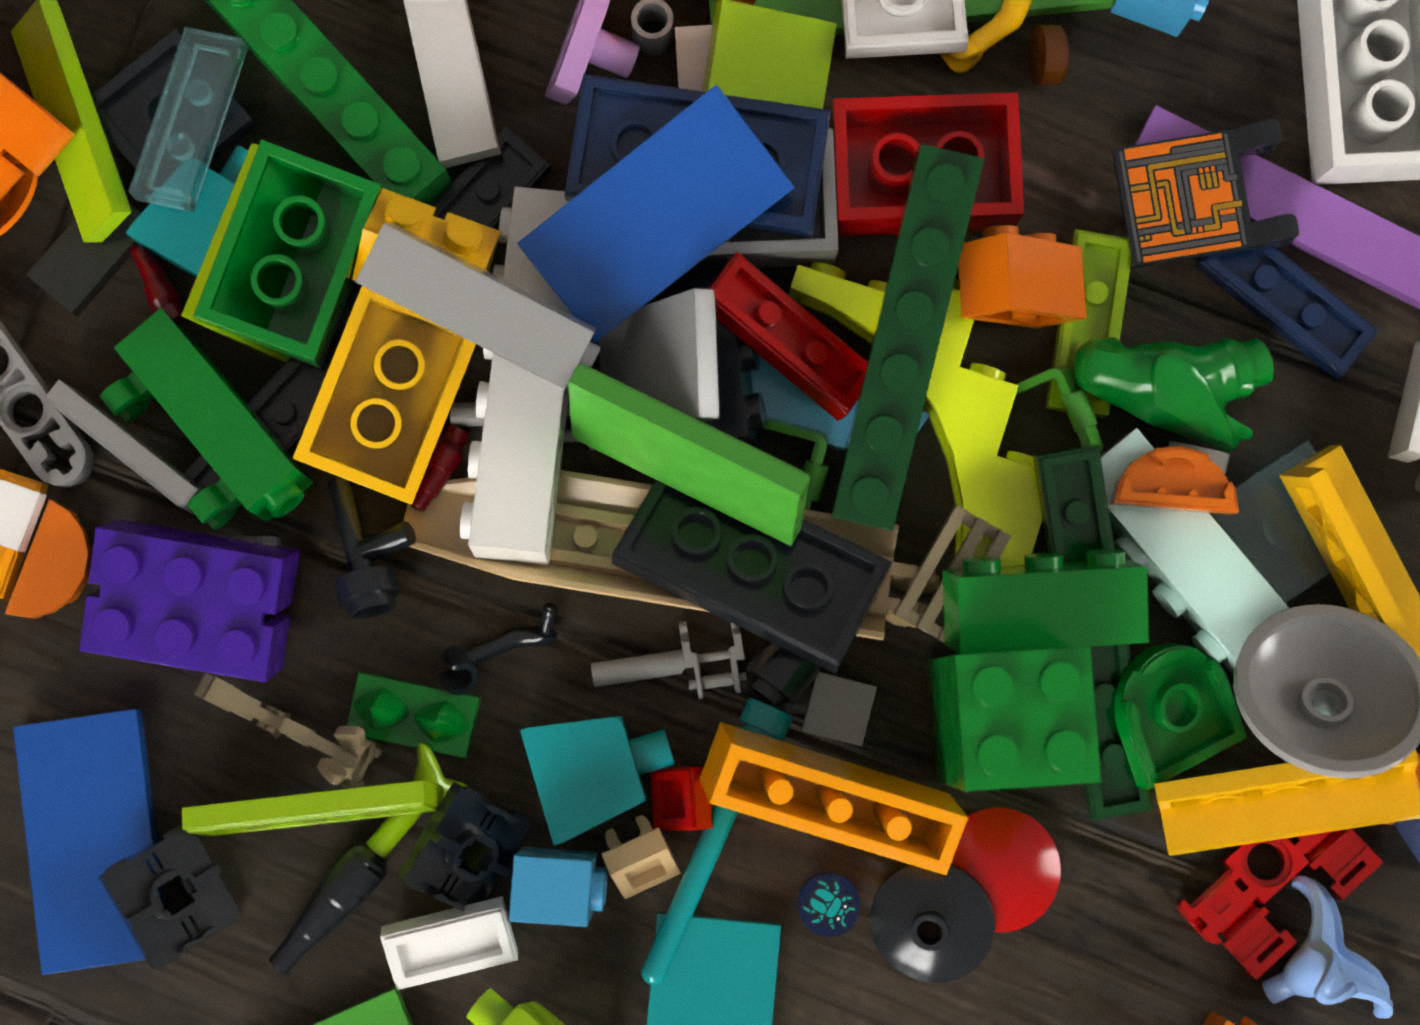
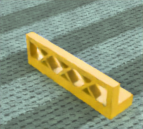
M1330 445L1279 476L1349 609L1366 614L1391 628L1409 644L1420 659V595L1342 446Z
M1416 749L1397 766L1385 772L1361 778L1322 776L1298 768L1290 763H1282L1155 783L1156 797L1161 812L1168 854L1172 856L1419 819L1420 789L1415 771L1419 761Z

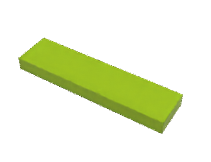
M36 0L13 28L11 34L34 100L76 135L55 158L83 242H103L132 210L60 5L57 0Z
M420 780L183 807L182 830H187V833L211 837L435 812L444 798L442 785Z

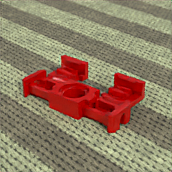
M1352 829L1295 837L1297 840L1292 837L1236 846L1220 861L1227 870L1190 904L1184 899H1179L1176 905L1177 910L1206 942L1211 944L1222 943L1246 969L1245 973L1251 979L1257 980L1290 950L1297 941L1286 929L1278 933L1264 918L1270 912L1265 906L1259 909L1253 901L1256 900L1258 904H1265L1307 864L1313 871L1320 866L1334 881L1329 886L1332 890L1330 894L1336 900H1344L1384 863ZM1258 844L1270 845L1280 855V871L1270 880L1258 879L1248 868V854ZM1219 932H1220V933L1224 936V938L1226 939L1225 942H1223V941L1217 936V934H1218Z

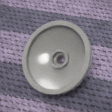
M1303 605L1292 607L1270 616L1261 622L1244 642L1234 670L1236 701L1245 722L1254 735L1283 760L1298 768L1322 776L1361 778L1376 775L1397 766L1413 753L1419 745L1420 659L1400 635L1382 622L1361 612L1340 606ZM1313 707L1323 708L1327 710L1331 716L1321 714L1318 711H1316Z

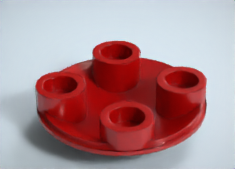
M992 807L966 814L969 818L951 864L968 872L985 889L994 910V932H1010L1030 925L1046 912L1059 888L1061 865L1053 839L1038 821L1014 809Z

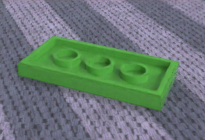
M585 364L577 366L568 381L573 439L792 546L802 526L810 482L808 473Z

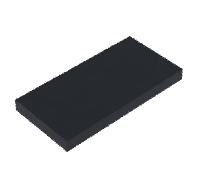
M655 480L612 554V564L835 674L843 662L892 565L891 561L804 519L800 532L792 546H789L658 480Z

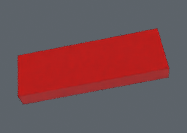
M739 252L733 254L707 287V289L714 290L716 319L833 418L839 421L846 417L858 401L868 362Z

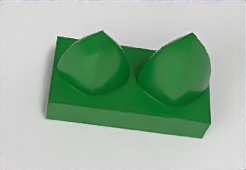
M358 672L347 725L359 726L364 729L366 738L417 748L418 743H424L433 752L468 758L481 697L467 694L453 695L443 689Z

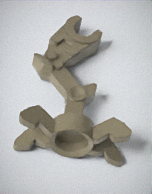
M204 672L193 692L194 695L249 721H252L253 718L258 720L256 726L270 732L276 739L284 734L308 748L311 746L333 757L321 758L317 765L320 774L329 783L334 785L341 784L345 789L365 787V782L362 780L365 771L373 758H378L382 755L386 748L385 744L367 739L364 729L359 726L344 725L338 726L334 733V737L340 744L337 745L317 735V732L291 720L290 713L281 712L269 705L264 709L260 707L261 702L241 692V689Z

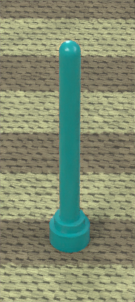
M748 698L738 721L743 723L742 729L784 741L793 717L763 702ZM714 805L712 809L713 828L703 830L642 967L641 975L646 983L658 985L665 979L738 812Z

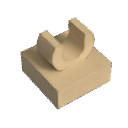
M643 815L636 817V822L640 829L639 837L622 844L613 828L607 830L605 835L606 843L610 850L602 853V857L611 878L624 899L681 874L674 855L660 829H653L648 819Z

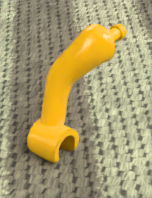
M1003 0L1001 9L992 20L971 35L968 34L966 52L940 53L941 57L954 72H967L978 63L986 50L1021 26L1032 0Z

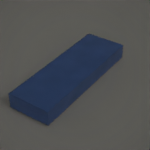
M1277 248L1250 249L1202 257L1195 266L1334 379H1338L1346 373L1379 332L1375 326Z

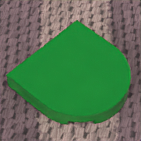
M1177 643L1155 645L1139 654L1123 673L1116 691L1114 713L1117 729L1137 787L1150 790L1155 787V783L1165 782L1247 739L1225 671L1219 662L1208 657L1197 648Z

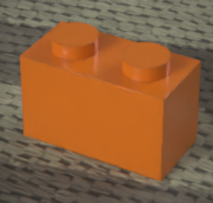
M1012 225L985 228L981 231L982 238L964 242L958 264L962 318L1036 329L1087 319L1081 246L1057 242L1056 234L1053 233L1019 235V227Z

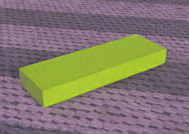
M1077 229L1072 232L1070 244L1082 247L1087 319L1058 324L1051 369L1060 366H1069L1073 369L1076 350L1090 339L1102 340L1115 337L1120 342L1131 267L1127 237ZM1056 379L1049 381L1045 409L1066 412ZM1085 391L1095 417L1104 419L1108 417L1110 403Z

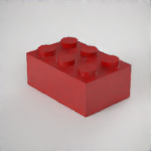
M1018 92L833 99L830 109L829 128H833L838 237L896 235L898 233L903 204L919 144L984 158L967 232H981L983 229L993 226H1016L1024 215Z

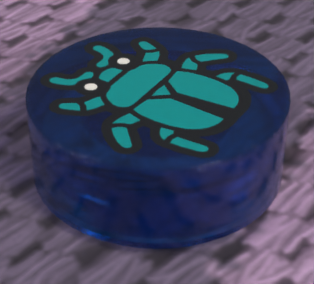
M823 872L810 877L803 884L798 894L797 907L799 915L807 928L818 935L833 937L845 933L855 924L860 912V898L857 890L847 878L837 873Z

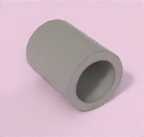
M641 0L638 2L631 14L633 41L640 45L639 51L650 56L661 55L671 47L674 40L673 12L670 6L663 0ZM650 21H657L665 26L656 33H648L641 29L645 23Z

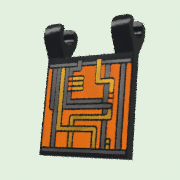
M1262 120L1234 129L1112 150L1132 269L1250 249L1284 247L1290 245L1298 237L1299 227L1295 215H1278L1251 223L1239 155H1260L1274 151L1282 139L1280 124L1277 120Z

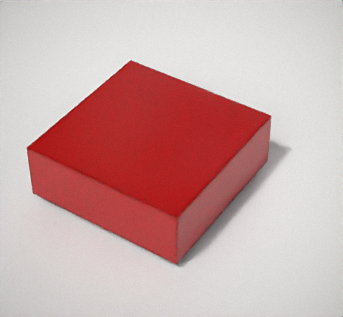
M704 766L666 767L650 772L654 829L659 828L660 831L713 828L711 804L699 781Z

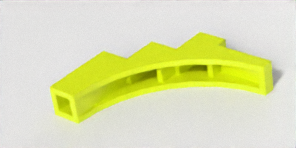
M812 262L810 268L797 265L789 296L800 305L832 318L872 346L886 282L871 280L867 287L845 280V271L826 263ZM955 279L923 409L930 414V422L946 458L955 505L1011 535L1008 544L1000 556L1001 566L1024 565V555L1032 554L1043 519L1033 456L1015 451H1008L1006 458L997 456L1019 385L1004 381L1006 373L988 365L972 363L969 370L960 367L974 320L961 317L959 280ZM962 523L955 533V555L971 529ZM983 535L971 557L982 556L991 539Z

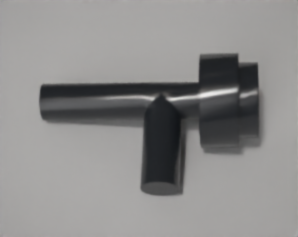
M335 477L329 480L327 484L349 568V573L337 578L333 584L338 606L340 609L346 610L347 616L351 620L369 619L386 614L396 608L394 598L399 595L394 569L389 566H373L372 561L415 544L416 534L410 523L404 521L366 537L353 483L344 478Z

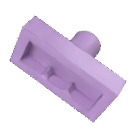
M578 0L544 97L567 105L577 95L588 63L623 78H628L637 59L640 45L601 29L611 0Z

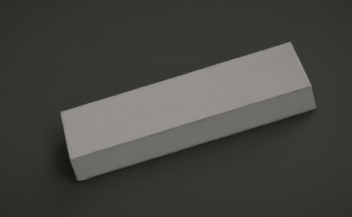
M61 380L55 383L45 396L48 398L47 402L174 504L194 514L187 504L196 494L203 490L201 486L85 394Z

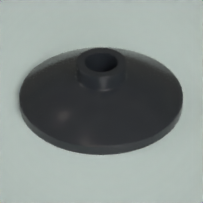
M908 864L892 873L878 889L871 908L870 926L876 947L893 968L915 980L941 983L953 981L967 975L983 961L989 952L994 938L995 916L992 903L985 889L965 870L951 864L947 875H943ZM924 921L936 922L941 927L942 933L938 937L928 938L921 933L919 925Z

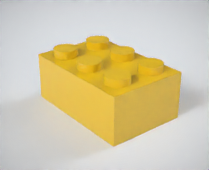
M362 286L293 459L412 505L476 344Z

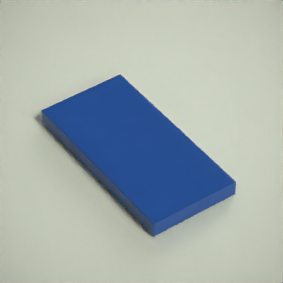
M716 84L520 240L517 245L573 316L596 327L592 336V340L596 343L789 193L795 186Z
M142 709L14 726L13 731L41 975L146 960L98 878L108 867L123 858L137 853L157 839ZM162 885L157 888V891L160 894L159 899L166 909Z

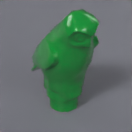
M1115 337L1102 340L1090 339L1076 350L1073 365L1076 384L1085 391L1124 409L1150 425L1165 429L1190 440L1209 444L1227 453L1235 450L1239 441L1242 442L1250 439L1253 431L1251 428L1227 415L1224 409L1225 405L1232 401L1242 400L1255 391V388L1269 384L1274 374L1271 354L1267 346L1258 338L1242 342L1221 338L1214 343H1207L1201 347L1174 341L1146 342L1125 347Z

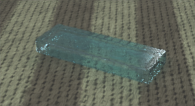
M189 27L184 28L129 188V192L135 200L194 212L248 51L243 38Z

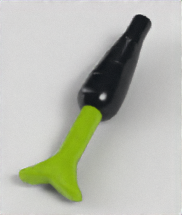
M418 743L417 765L413 781L425 780L442 785L444 797L453 782L466 786L462 782L445 778L431 748L424 743ZM423 813L387 817L367 842L352 843L342 851L306 902L305 908L302 909L285 940L268 959L274 968L287 975L305 953L327 936L332 929L342 923L373 893L386 876V856Z

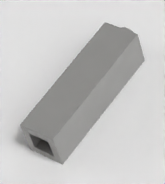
M393 222L383 224L355 280L356 283L563 389H566L568 381L577 366L585 364L591 367L601 349L600 346L590 342L596 327Z

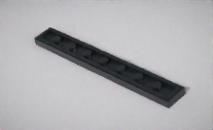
M505 126L497 134L501 154L472 161L432 205L436 207L434 216L444 220L447 213L450 212L497 230L499 228L502 207L512 208L514 188H536L551 172V166ZM360 284L348 296L321 369L290 358L249 402V405L290 454L299 444L362 287ZM202 455L184 473L203 489L216 484L221 479Z

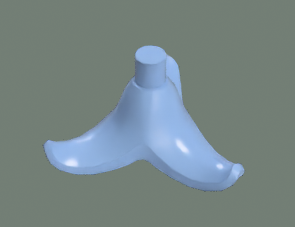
M1303 875L1293 877L1292 887L1308 898L1311 906L1312 922L1305 942L1287 962L1283 972L1262 982L1268 999L1273 1004L1297 995L1315 998L1324 1005H1332L1343 1002L1351 997L1373 1002V1014L1377 1018H1390L1393 1015V1002L1390 999L1389 986L1381 972L1372 963L1345 946L1342 919L1337 903L1328 890L1315 879Z

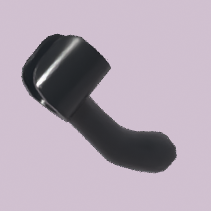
M546 603L543 606L540 626L511 628L467 651L459 646L447 648L443 654V659L446 665L453 671L441 672L439 674V679L444 688L453 695L465 694L471 691L477 684L479 679L478 671L475 668L477 664L515 648L552 643L557 638L556 631L552 629L554 618L558 611L557 606L553 603Z

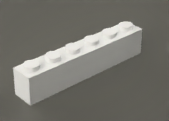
M515 187L512 208L502 207L500 214L499 231L501 233L499 243L507 244L505 265L495 264L493 275L573 316L517 245L520 240L569 202L565 200V191ZM484 348V359L492 360L489 382L480 381L477 390L476 417L484 419L482 441H472L470 446L468 477L476 478L477 480L474 502L464 501L462 506L460 538L469 539L468 546L475 558L549 565L568 412L569 388L567 385L566 389H563Z

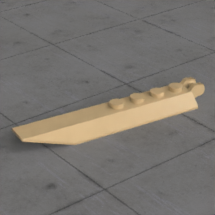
M560 470L549 565L474 557L468 546L469 539L460 538V519L464 501L474 502L476 478L466 477L448 480L437 498H433L423 512L416 511L410 504H407L404 521L410 523L416 534L415 544L408 547L511 580L709 612L612 564V554L651 489V484ZM804 510V520L892 562L890 571L856 636L884 640L885 620L897 626L917 628L893 614L901 599L889 597L890 585L898 590L906 591L919 568L917 565L893 562L899 525L895 524L893 531L833 518L830 513ZM936 571L931 575L922 593H931L937 589L939 576H937ZM916 602L912 610L922 615L927 604Z

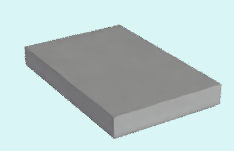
M694 288L642 306L599 340V346L601 347L599 351L601 373L701 422L718 418L719 394L714 290Z

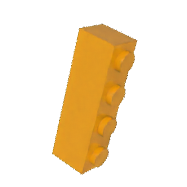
M722 722L719 724L699 779L710 804L943 875H947L969 818L949 793Z

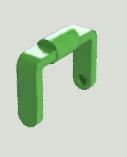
M1069 366L1052 368L1015 384L1019 385L1016 393L1018 395L1056 379L1062 394L1061 399L1074 432H1077L1081 445H1099L1100 454L1102 453L1103 443L1096 428L1098 422L1085 390H1081V387L1076 384L1072 368Z
M767 417L766 429L815 442L811 459L805 460L803 471L810 476L805 510H810L812 501H820L829 465L823 463L827 449V437L822 431Z

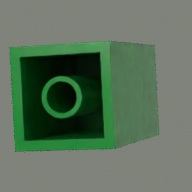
M1090 646L962 654L928 659L937 782L965 792L1101 783Z

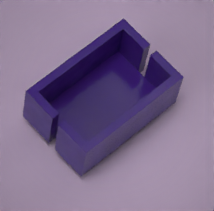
M121 519L96 527L88 583L101 585L100 590L86 596L79 651L267 682L283 669L291 615L279 614V612L293 603L300 550ZM265 613L275 615L264 623Z

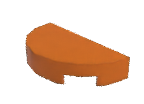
M1181 445L1156 448L1132 461L1117 479L1110 505L1231 515L1239 513L1236 488L1232 481H1228L1222 469L1212 462L1210 456L1205 452Z
M49 499L4 613L6 615L35 619L43 615L55 613L66 604L77 600L89 581L93 547H90L87 531L80 523V518L77 514L57 501Z

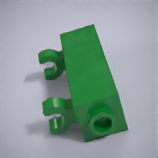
M159 308L114 347L133 372L127 377L115 381L100 394L99 397L115 416L120 414L125 422L129 424L140 417L155 398L221 478L216 484L196 494L187 504L201 523L206 524L208 522L212 529L216 531L231 520L241 505L252 514L268 522L273 517L279 518L290 513L300 504L304 498L303 491L313 484L314 481L300 464L293 459L290 452L179 321L163 308Z

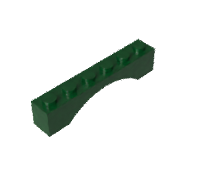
M924 144L917 146L878 322L831 505L833 518L889 531L894 529L984 158Z

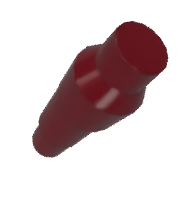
M140 244L134 245L131 249V255L145 284L143 291L149 308L154 312L159 308H163L182 324L187 318L181 316L183 308L180 304L181 294L159 260L152 255L148 248Z
M448 425L443 436L437 441L414 501L410 505L414 510L419 512L426 510L433 498H437L462 461L463 448L470 436L459 427Z

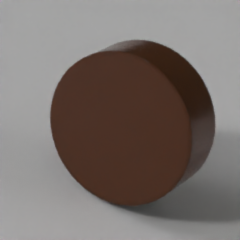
M1059 24L1036 25L1032 31L1029 44V70L1032 82L1035 86H1058L1064 80L1068 68L1069 47L1066 32Z

